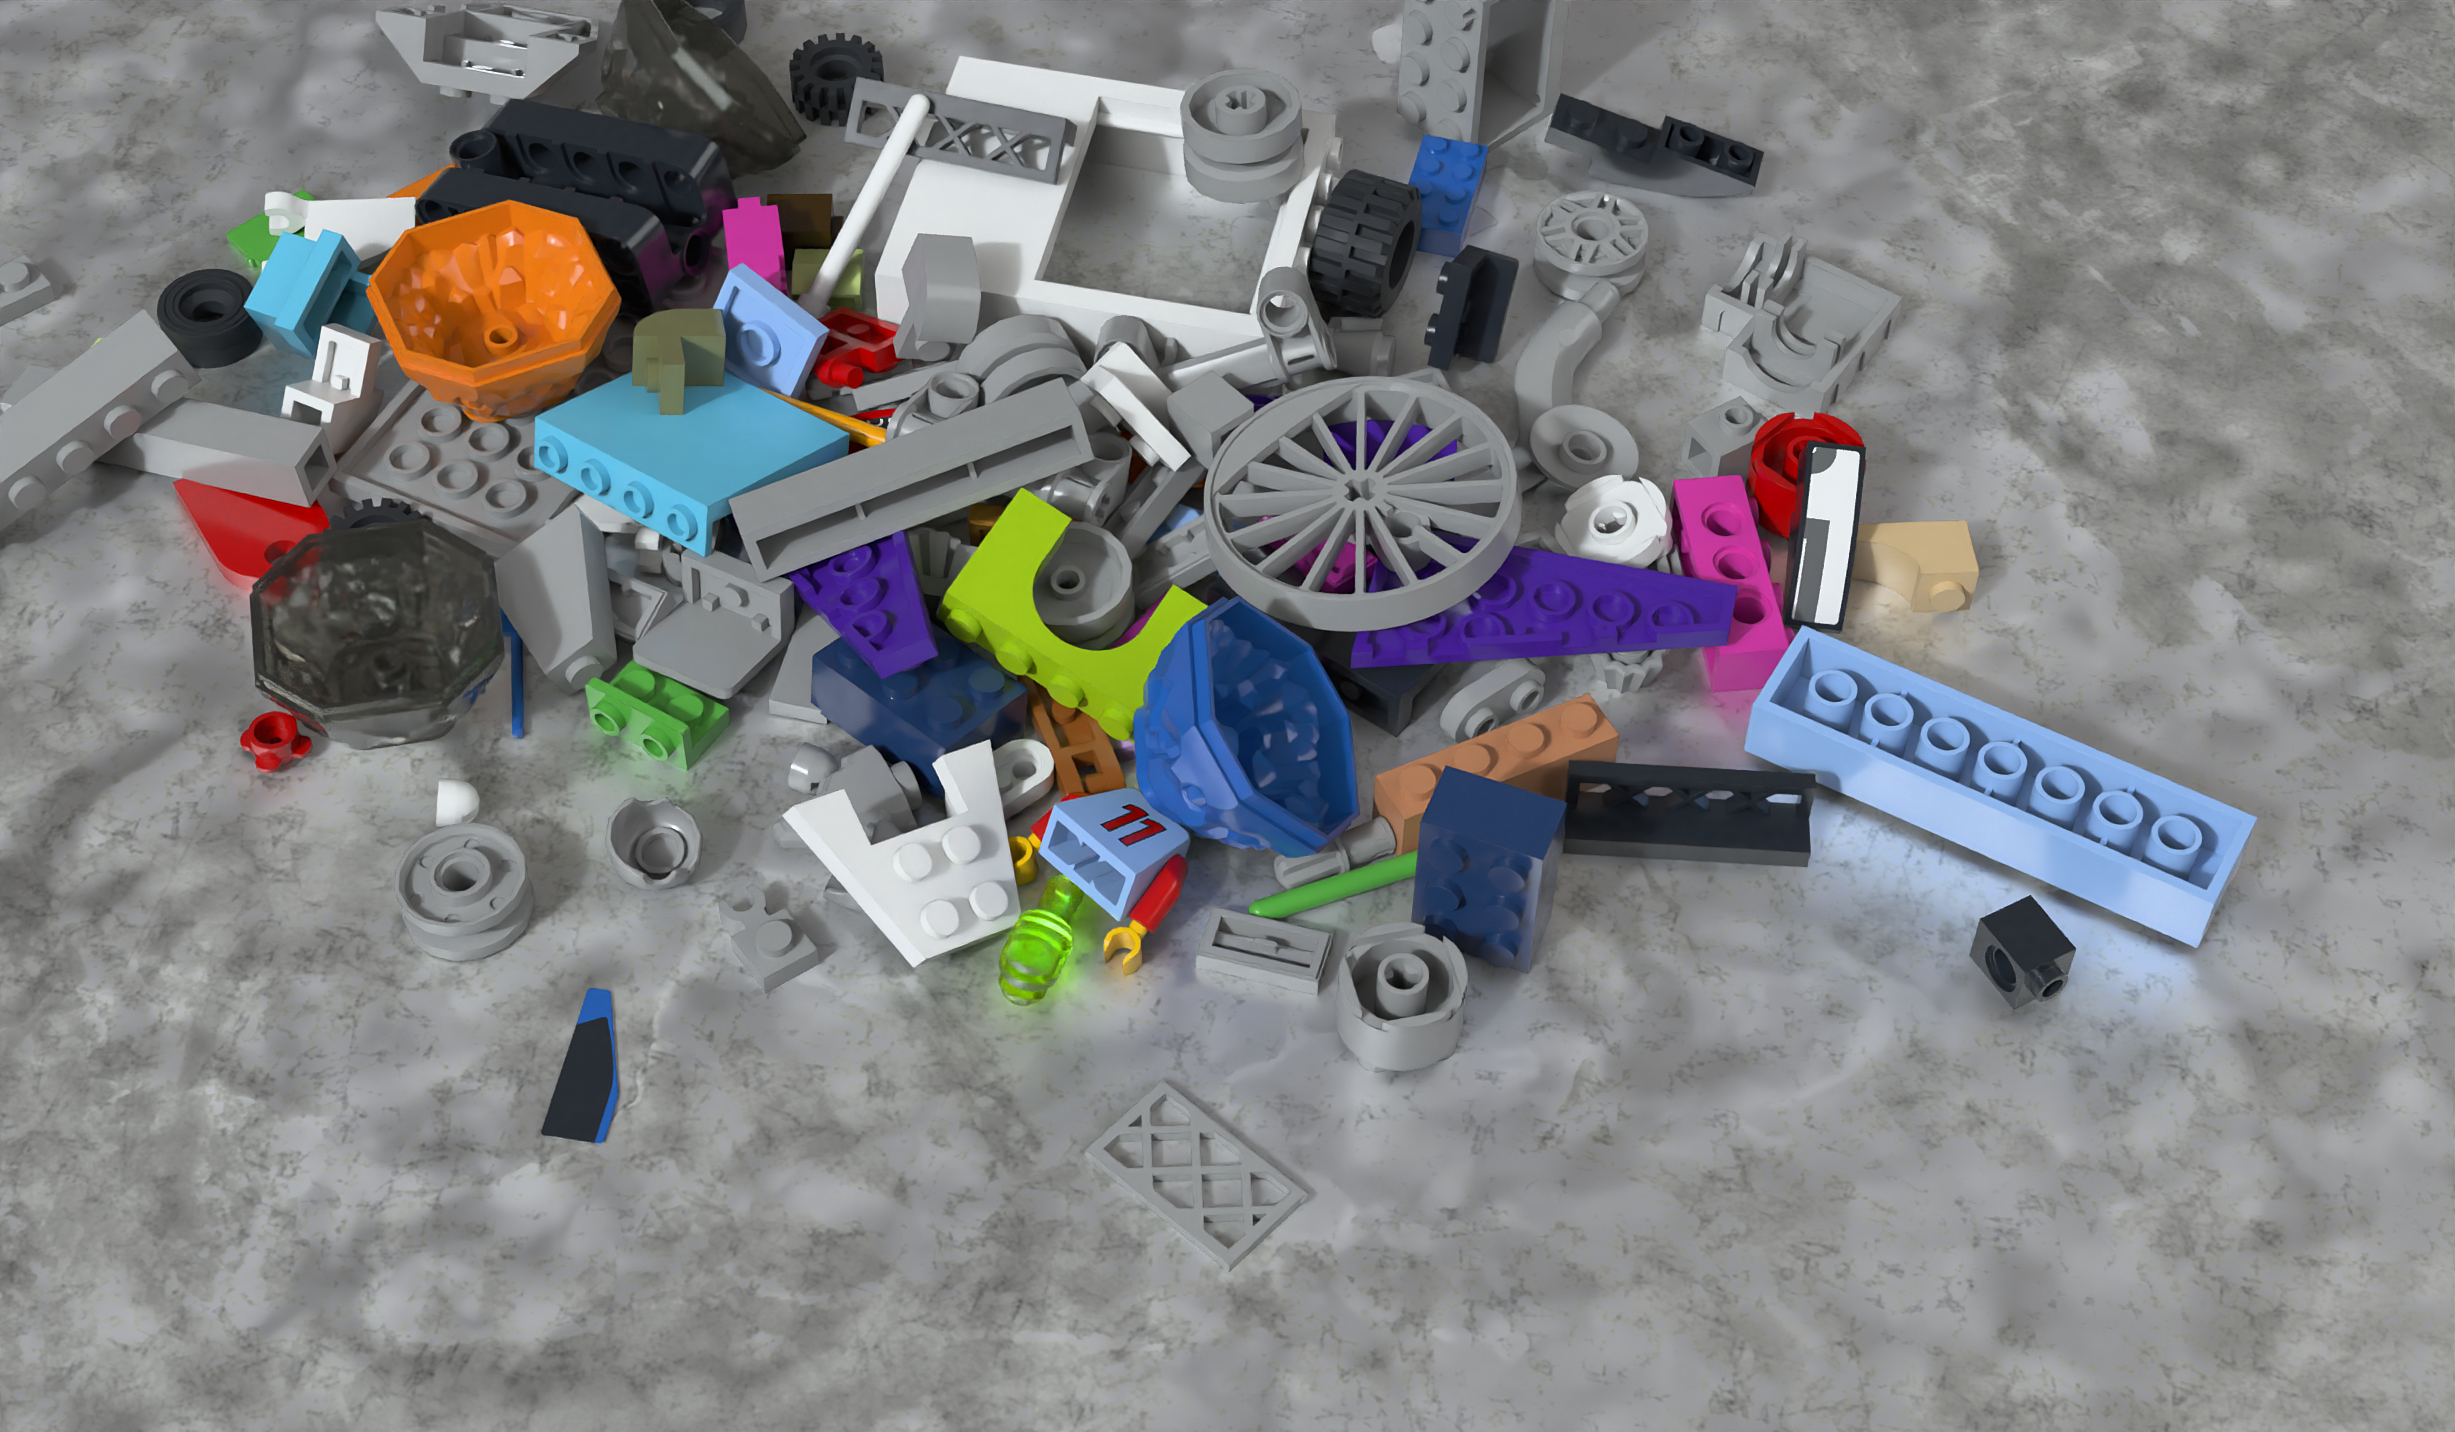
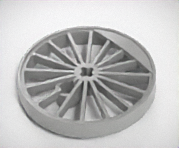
M1386 376L1349 377L1321 382L1298 389L1268 403L1257 410L1251 418L1241 423L1227 437L1210 465L1204 488L1206 543L1211 559L1226 583L1239 596L1267 614L1293 624L1330 631H1371L1397 627L1428 618L1461 602L1484 585L1508 557L1519 533L1523 508L1522 494L1513 453L1505 436L1489 416L1468 400L1441 387L1421 381ZM1367 420L1395 421L1369 468L1366 470ZM1357 421L1356 470L1351 468L1327 426ZM1413 424L1433 429L1394 459ZM1313 431L1334 468L1291 439ZM1455 439L1469 447L1468 449L1424 464ZM1274 452L1304 473L1261 462ZM1486 466L1491 469L1496 479L1443 482ZM1240 481L1281 491L1233 494ZM1500 502L1497 514L1493 518L1442 506ZM1279 515L1231 533H1227L1223 527L1224 518ZM1430 527L1481 540L1469 552L1464 554L1432 534ZM1297 534L1258 565H1252L1240 554ZM1328 538L1302 586L1295 587L1275 579ZM1347 541L1356 544L1355 593L1330 594L1319 592ZM1366 545H1372L1383 565L1397 573L1404 587L1376 593H1366ZM1431 558L1447 567L1424 580H1418L1414 574L1415 571L1425 567Z

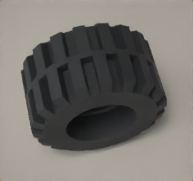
M1357 169L1349 170L1333 189L1325 205L1313 241L1309 264V283L1316 301L1375 319L1382 318L1397 300L1406 282L1419 241L1422 224V202L1420 190L1417 187Z

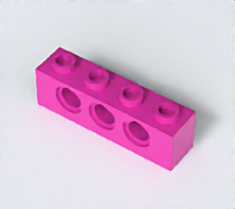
M1741 475L1674 480L1669 509L1672 515V525L1674 526L1685 576L1738 586L1727 645L1701 647L1712 691L1715 693L1763 689L1795 636L1792 628L1784 627L1782 622L1783 594L1779 583H1771L1769 575L1771 569L1770 547L1767 540H1759L1757 533L1759 526L1757 501L1755 497H1747Z

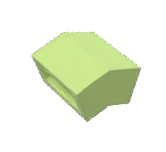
M795 249L791 291L793 300L797 301L802 292L808 293L830 249ZM856 249L827 303L831 307L830 310H836L842 306L852 310H863V288L865 282L863 249Z

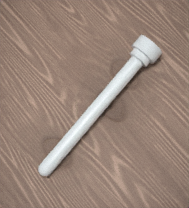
M915 94L909 99L808 293L802 292L797 301L792 299L794 303L815 319L829 313L831 307L827 303L929 111V99L923 94Z

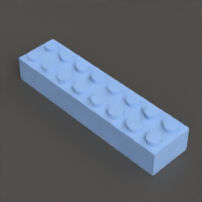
M1804 625L1800 628L1752 705L1744 751L1795 773L1815 774L1816 782L2196 948L2199 947L2242 861L2258 818Z

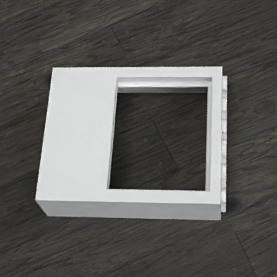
M959 56L945 94L1067 118L1078 126L1074 146L1064 147L1057 185L920 158L875 271L878 319L900 326L909 307L901 269L917 234L923 233L972 237L981 281L980 313L974 338L978 333L1003 319L1021 314L1045 315L1060 322L1088 371L1094 366V356L1100 329L1107 320L1114 316L1127 315L1142 322L1148 331L1156 354L1165 352V346L1169 337L1175 338L1178 343V352L1173 364L1262 338L1264 335L1257 320L1256 309L1259 286L1265 274L1276 267L1287 266L1300 271L1309 282L1310 256L1316 230L1325 205L1333 189L1341 180V178L1333 177V170L1339 169L1343 151V138L1335 137L1336 114L1302 109L1303 126L1300 133L1304 147V168L1300 179L1284 193L1249 314H1242L1042 281L1083 160L1187 177L1183 155L1185 140L1181 128L1180 104L1186 91ZM934 120L925 147L931 148L949 135L941 121ZM952 123V125L954 126V128H955L956 130H957L958 128H960L961 126H963V125H958V124H953V123ZM978 128L961 138L971 155L984 158L1002 145L993 131ZM1004 134L1008 141L1014 137L1013 135ZM1027 139L1014 148L1025 167L1045 170L1050 143ZM955 143L945 149V151L962 154ZM1008 154L996 160L1014 164ZM1285 295L1276 296L1270 300L1271 303L1281 308H1289L1297 303L1294 299ZM958 343L951 358H960L962 351L968 344ZM1279 384L1249 394L1284 395L1286 386L1285 384Z

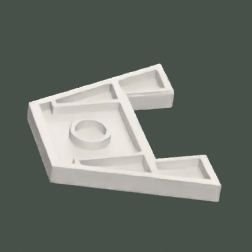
M990 739L942 755L932 763L957 814L956 816L871 845L844 789L792 806L782 815L913 968L1007 933L1023 923Z

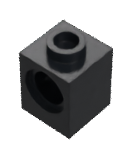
M2029 895L1980 918L1969 956L2009 1005L2016 1009L2035 999L2040 1002L2047 1001L2063 990L2068 982V973L2076 947L2032 895Z

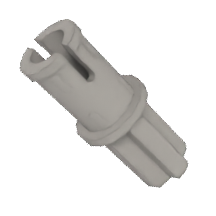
M1378 816L1371 821L1345 830L1318 854L1299 858L1277 856L1273 862L1276 878L1281 887L1289 890L1333 874L1338 875L1348 872L1350 868L1381 856L1393 854L1395 852L1394 848H1396V841L1387 820L1382 816Z

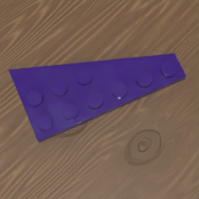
M733 513L728 514L726 517L729 523L740 535ZM907 529L780 575V577L794 582V591L881 679L900 671L913 670L924 661L939 655Z
M1431 531L1432 534L1464 554L1469 552L1481 540ZM1513 546L1508 557L1496 573L1478 590L1454 606L1428 618L1406 625L1380 630L1358 631L1351 654V669L1726 646L1738 586ZM1378 556L1368 593L1404 587L1397 573L1387 569ZM1431 558L1425 567L1415 571L1414 574L1418 580H1424L1447 567Z

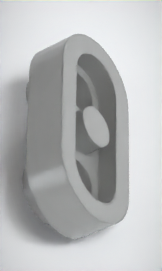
M1529 658L1508 660L1456 693L1447 703L1441 714L1440 727L1457 743H1461L1496 729L1497 726L1516 714L1524 715L1529 713L1543 698L1545 673Z

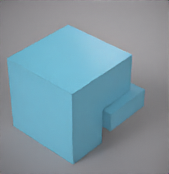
M326 229L322 230L317 242L283 231L244 305L245 310L274 347L315 361L323 325L337 323L370 336L378 322L375 311L365 292L370 285L369 279L372 275L356 271L361 260L342 234Z

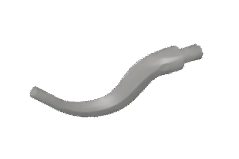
M1598 281L1578 302L1566 301L1560 304L1530 337L1516 363L1514 383L1519 412V435L1512 453L1521 493L1531 489L1547 478L1531 457L1528 445L1529 433L1535 420L1545 411L1556 406L1572 405L1574 371L1586 355L1598 344L1602 337L1601 324L1621 302L1619 291L1610 282ZM1491 469L1482 474L1460 481L1496 479Z

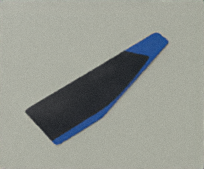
M590 988L587 990L541 1134L547 1137L602 1144L605 1141L618 1100L612 1002L609 990Z

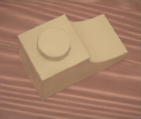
M1966 520L1859 524L1851 580L1873 582L1894 590L1911 604L1912 612L1946 613L1970 610L1979 576V568Z

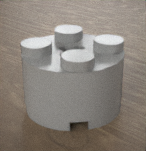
M1412 922L1379 924L1365 930L1355 939V945L1346 956L1343 955L1339 965L1336 1024L1343 1042L1357 1056V1060L1363 1068L1372 1072L1417 1070L1438 1061L1446 1060L1454 1054L1463 1026L1468 983L1466 962L1457 946L1445 936H1443L1442 942L1426 934L1425 926Z

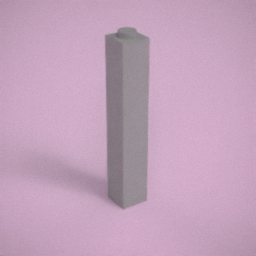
M28 364L0 399L2 411L5 412L60 370ZM185 397L171 403L139 427L134 434L123 439L97 459V461L178 479L184 478L205 485L308 508L312 506L338 469L323 427Z

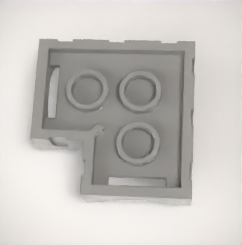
M1759 231L1752 239L1745 257L1732 278L1722 287L1714 283L1707 291L1701 325L1713 331L1725 333L1733 339L1726 349L1721 379L1783 409L1795 412L1796 415L1802 418L1813 419L1814 412L1828 413L1830 405L1836 403L1853 383L1856 373L1859 370L1862 371L1878 352L1882 341L1888 339L1895 331L1903 297L1805 253L1808 241L1801 237L1792 247L1793 234L1788 231L1779 240ZM1768 375H1770V376H1772V377H1774V378H1776V379H1778V380H1780V381H1782V382H1785V383H1787V384H1789V385H1786V384L1777 382V381H1775L1774 379H1772L1771 377H1769Z

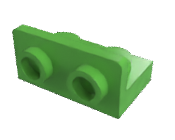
M633 659L609 684L596 677H592L585 685L591 721L602 732L610 736L619 735L642 747L652 758L658 761L667 760L686 771L695 764L731 724L729 708L656 671L637 664Z

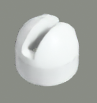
M438 778L436 827L472 822L479 811L480 798L477 789L469 782L463 780Z

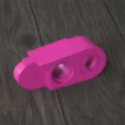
M760 197L737 198V209L722 210L729 270L743 262L788 297L778 206H761Z

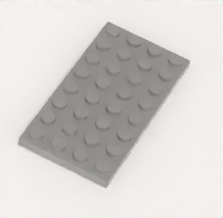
M712 245L711 257L704 272L694 277L684 275L654 313L683 308L713 309L729 272L727 251ZM617 314L607 331L600 354L586 366L575 387L571 389L570 393L563 400L501 421L483 423L472 420L464 413L461 406L435 401L426 387L410 379L336 463L338 469L328 482L329 490L361 504V500L372 498L374 507L381 505L382 498H392L395 509L403 501L410 504L411 512L418 510L421 513L429 531L500 559L543 527L547 519H553L563 512L582 493L534 467L535 416L632 372L633 332L636 325L643 318Z

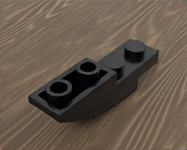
M1560 93L1554 107L1544 142L1591 159L1587 175L1627 187L1669 195L1693 197H1726L1752 194L1764 155V151L1668 115L1665 116L1660 128L1656 129L1635 119L1624 117Z

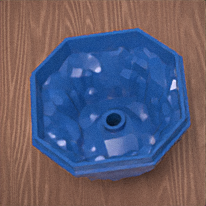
M1236 596L1231 600L1222 597L1189 619L1176 632L1171 642L1161 651L1156 667L1149 673L1144 684V705L1138 707L1133 716L1136 776L1144 798L1154 810L1200 838L1218 839L1223 844L1239 847L1242 850L1254 847L1256 850L1270 848L1286 858H1299L1318 854L1351 826V822L1360 815L1352 724L1348 710L1312 646L1240 596Z

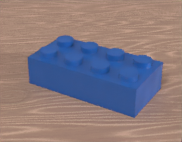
M1423 136L1408 185L1415 186L1420 190L1422 202V224L1416 251L1456 258L1462 251L1486 172L1488 146L1437 136Z

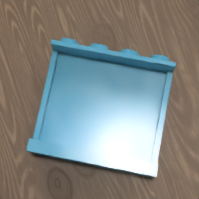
M725 371L724 386H684L683 415H660L656 393H647L646 386H632V372H629L535 416L534 467L701 556L707 557L711 555L713 522L732 513L728 499L848 456L850 434Z

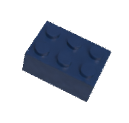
M932 622L931 626L939 655L924 661L913 670L900 671L884 679H881L841 637L815 653L812 657L811 703L821 710L820 714L863 745H873L882 755L883 759L891 765L905 761L911 768L917 783L940 800L945 798V789L932 763L942 755L989 739L992 752L1008 742L1024 739L1029 689Z
M1446 765L1420 821L1411 922L1425 926L1426 934L1442 942L1443 936H1445L1462 953L1481 958L1495 967H1508L1528 974L1552 915L1568 803Z

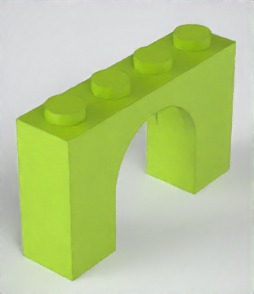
M1021 487L946 591L936 618L943 621L947 629L957 638L965 642H975L996 655L999 663L1010 672L1017 675H1027L1047 688L1050 696L1058 703L1069 708L1077 707L1097 720L1100 727L1111 737L1121 741L1128 740L1135 745L1133 716L1136 709L1144 705L1143 688L1149 673L1156 667L1161 651L1171 642L1176 632L1189 619L1209 606L1173 584L1141 632L1128 643L1114 649L1094 651L1081 649L1062 641L1045 626L1039 617L1033 600V584L1061 546L1072 519Z

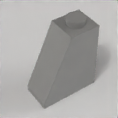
M573 503L479 574L543 673L569 697L578 690L585 688V685L592 677L599 679L605 670L617 662L604 535L599 527Z

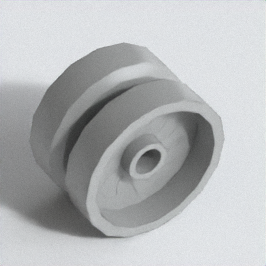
M1238 68L1218 71L1201 78L1186 90L1180 104L1181 128L1185 140L1183 144L1184 167L1188 182L1200 194L1220 202L1238 204L1260 202L1285 193L1300 179L1304 168V147L1300 133L1303 126L1302 103L1298 89L1286 78L1267 70Z
M1021 314L1000 320L978 333L972 343L968 344L962 351L955 372L967 374L979 384L977 408L1060 377L1063 378L1068 387L1079 381L1088 372V369L1080 359L1079 353L1060 322L1045 315Z
M1071 521L1061 546L1033 584V600L1037 613L1045 626L1059 639L1081 649L1094 651L1109 650L1135 623L1136 608L1133 593V570L1125 546L1108 530L1087 522Z

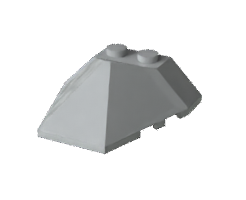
M507 3L461 4L460 10L445 13L446 6L429 5L428 10L417 9L411 6H394L376 10L375 15L376 23L421 83L440 86L439 94L450 97L470 98L472 91L490 96V103L503 105L509 99L524 100L541 95L594 53L597 47L599 19Z

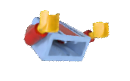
M1127 787L1100 794L1069 793L1057 804H1054L1045 815L1030 827L1033 833L1027 839L1020 836L1008 838L1012 864H1014L1016 885H1026L1036 878L1039 872V865L1035 855L1039 853L1117 921L1120 922L1126 918L1132 920L1128 927H1118L1107 933L1104 939L1105 962H1108L1117 949L1128 948L1132 950L1125 957L1122 968L1124 975L1133 974L1142 964L1141 940L1147 932L1154 935L1180 898L1189 870L1184 858L1191 842L1192 832L1154 810L1144 796L1136 789Z

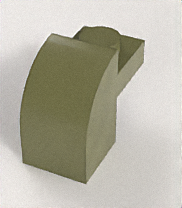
M683 308L664 310L643 318L634 328L632 386H646L647 393H656L660 415H683L684 386H724L726 333L721 309Z

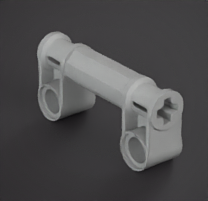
M1285 266L1276 267L1268 271L1261 279L1256 314L1264 337L1161 368L1148 331L1143 323L1127 315L1114 316L1107 320L1100 329L1094 365L1109 350V347L1118 341H1122L1134 351L1172 393L1206 372L1213 370L1238 392L1245 395L1279 384L1291 382L1292 375L1320 367H1324L1328 371L1336 369L1337 358L1330 332L1325 321L1320 316L1308 280L1297 269ZM1285 295L1291 297L1297 303L1289 308H1281L1271 303L1270 300L1276 296ZM1120 422L1116 425L1121 432L1127 430Z
M945 371L933 375L907 402L901 403L895 410L887 427L885 442L976 409L979 397V384L974 378L960 372ZM1096 432L1087 435L1095 458L1094 460L1021 487L1068 517L1101 528L1106 518L1125 499L1132 457L1131 444L1125 438L1109 432ZM1021 487L1002 494L1014 498Z

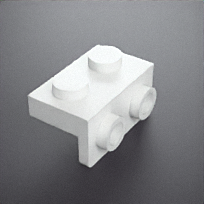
M1122 341L1116 342L1080 379L1095 396L1089 404L1112 427H1115L1120 422L1133 435L1128 442L1135 453L1149 466L1152 467L1159 461L1175 472L1191 455L1169 432L1167 397L1173 393L1127 344Z

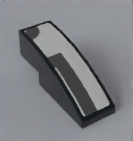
M1808 440L1799 454L1795 510L1790 516L1782 620L1784 627L1800 629L1804 625L1818 632L1835 634L1842 632L1859 526L1866 447Z

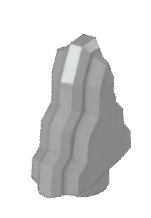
M867 745L841 759V769L821 780L816 795L792 805L795 806L844 789L871 843L873 833L867 829L869 822L887 821L896 825L904 834L918 829L912 811L922 807V797L916 778L905 761L888 766L873 745ZM783 816L772 825L773 834L781 848H810Z

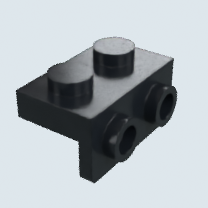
M1468 244L1452 262L1446 261L1444 263L1436 287V293L1443 295L1439 314H1432L1424 337V345L1431 346L1427 362L1428 366L1449 371L1461 356L1488 364L1496 359L1519 268V261L1516 258Z

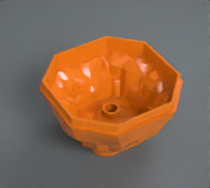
M506 200L405 230L369 279L370 285L365 291L386 335L387 341L405 375L426 387L435 401L457 404L462 407V410L470 419L483 423L501 421L563 400L570 393L571 389L575 387L586 366L600 354L607 331L619 312L622 300L585 227L581 225L578 218L513 200Z

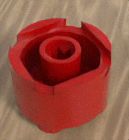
M1795 412L1782 413L1766 421L1755 434L1745 483L1747 497H1755L1757 501L1759 524L1768 531L1786 538L1787 541H1789L1790 516L1795 510L1799 454L1807 441L1864 447L1860 435L1850 425L1829 414L1814 412L1813 419H1794ZM1865 460V467H1864V475H1865V470H1866V460Z

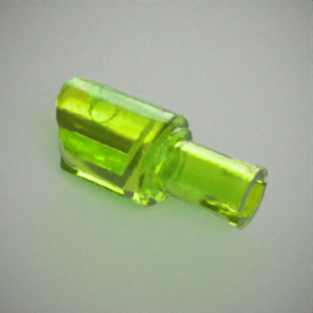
M1054 875L1049 878L1036 910H1028L1020 914L1001 951L998 963L1001 974L998 978V985L1004 997L1014 1005L1029 1006L1042 1000L1048 988L1056 983L1074 946V933L1069 925L1077 907L1083 901L1085 892L1065 875Z

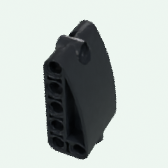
M509 99L481 130L467 132L452 142L449 147V154L454 167H448L443 170L420 195L414 205L415 212L423 224L506 200H513L578 218L581 225L585 227L622 298L618 313L636 318H645L654 313L684 275L694 277L704 272L711 257V242L724 228L722 210L737 209L738 201L725 158L718 146L707 137L528 100Z

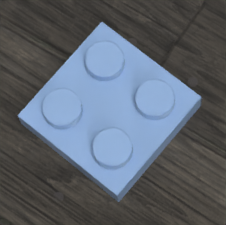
M742 262L729 270L713 309H721L726 333L724 371L755 387H761L798 399L830 330Z

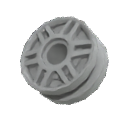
M1585 190L1567 193L1552 200L1540 212L1537 219L1533 267L1539 281L1553 293L1573 301H1578L1595 283L1602 280L1614 285L1619 291L1620 296L1633 291L1644 276L1649 225L1643 212L1629 200L1608 192Z
M472 822L447 825L423 835L404 852L395 870L394 892L397 902L402 909L404 925L414 944L435 957L452 961L482 959L507 948L525 931L534 913V890L532 882L528 877L525 856L516 840L497 827Z

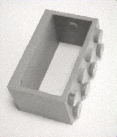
M1404 0L1397 113L1408 123L1415 125L1427 135L1488 146V153L1553 113L1559 98L1570 0Z

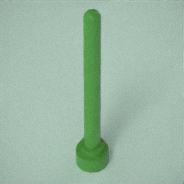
M1418 850L1255 900L1250 904L1248 914L1278 920L1414 877Z

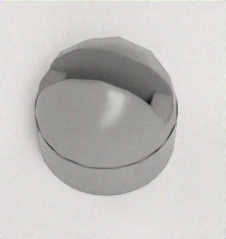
M807 742L802 744L793 759L789 771L788 787L804 794L816 795L821 780L838 770V764L834 756L821 747Z

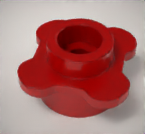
M280 711L267 712L258 716L252 721L248 730L243 732L240 737L242 749L251 751L255 756L257 770L267 774L278 771L281 766L289 764L295 758L307 757L313 748L311 739L299 733L296 718L293 715Z

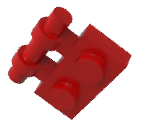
M844 306L816 319L830 330L809 376L812 374L816 375L822 384L836 389L845 386L856 389L862 384L864 379L862 367L870 373H884L895 369L898 362L905 359L896 357L893 344L894 336L899 328L898 325Z

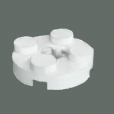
M1608 475L1595 479L1579 488L1569 497L1564 505L1567 513L1562 519L1561 526L1558 521L1556 523L1555 538L1569 556L1644 569L1655 559H1660L1667 555L1673 545V539L1670 534L1673 523L1672 515L1660 489L1650 480L1639 477L1641 483L1624 481L1622 475ZM1616 520L1619 525H1624L1616 532L1604 534L1607 533L1605 526L1610 522Z

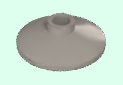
M1584 405L1553 407L1542 413L1535 420L1529 433V451L1536 466L1551 481L1573 492L1595 479L1608 475H1622L1624 481H1631L1639 465V450L1632 434L1617 419L1596 408Z

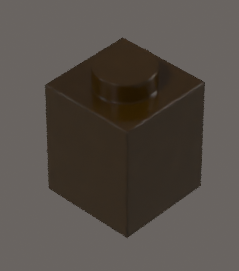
M767 194L766 206H778L785 271H792L795 249H831L845 223L844 216H834L832 194Z

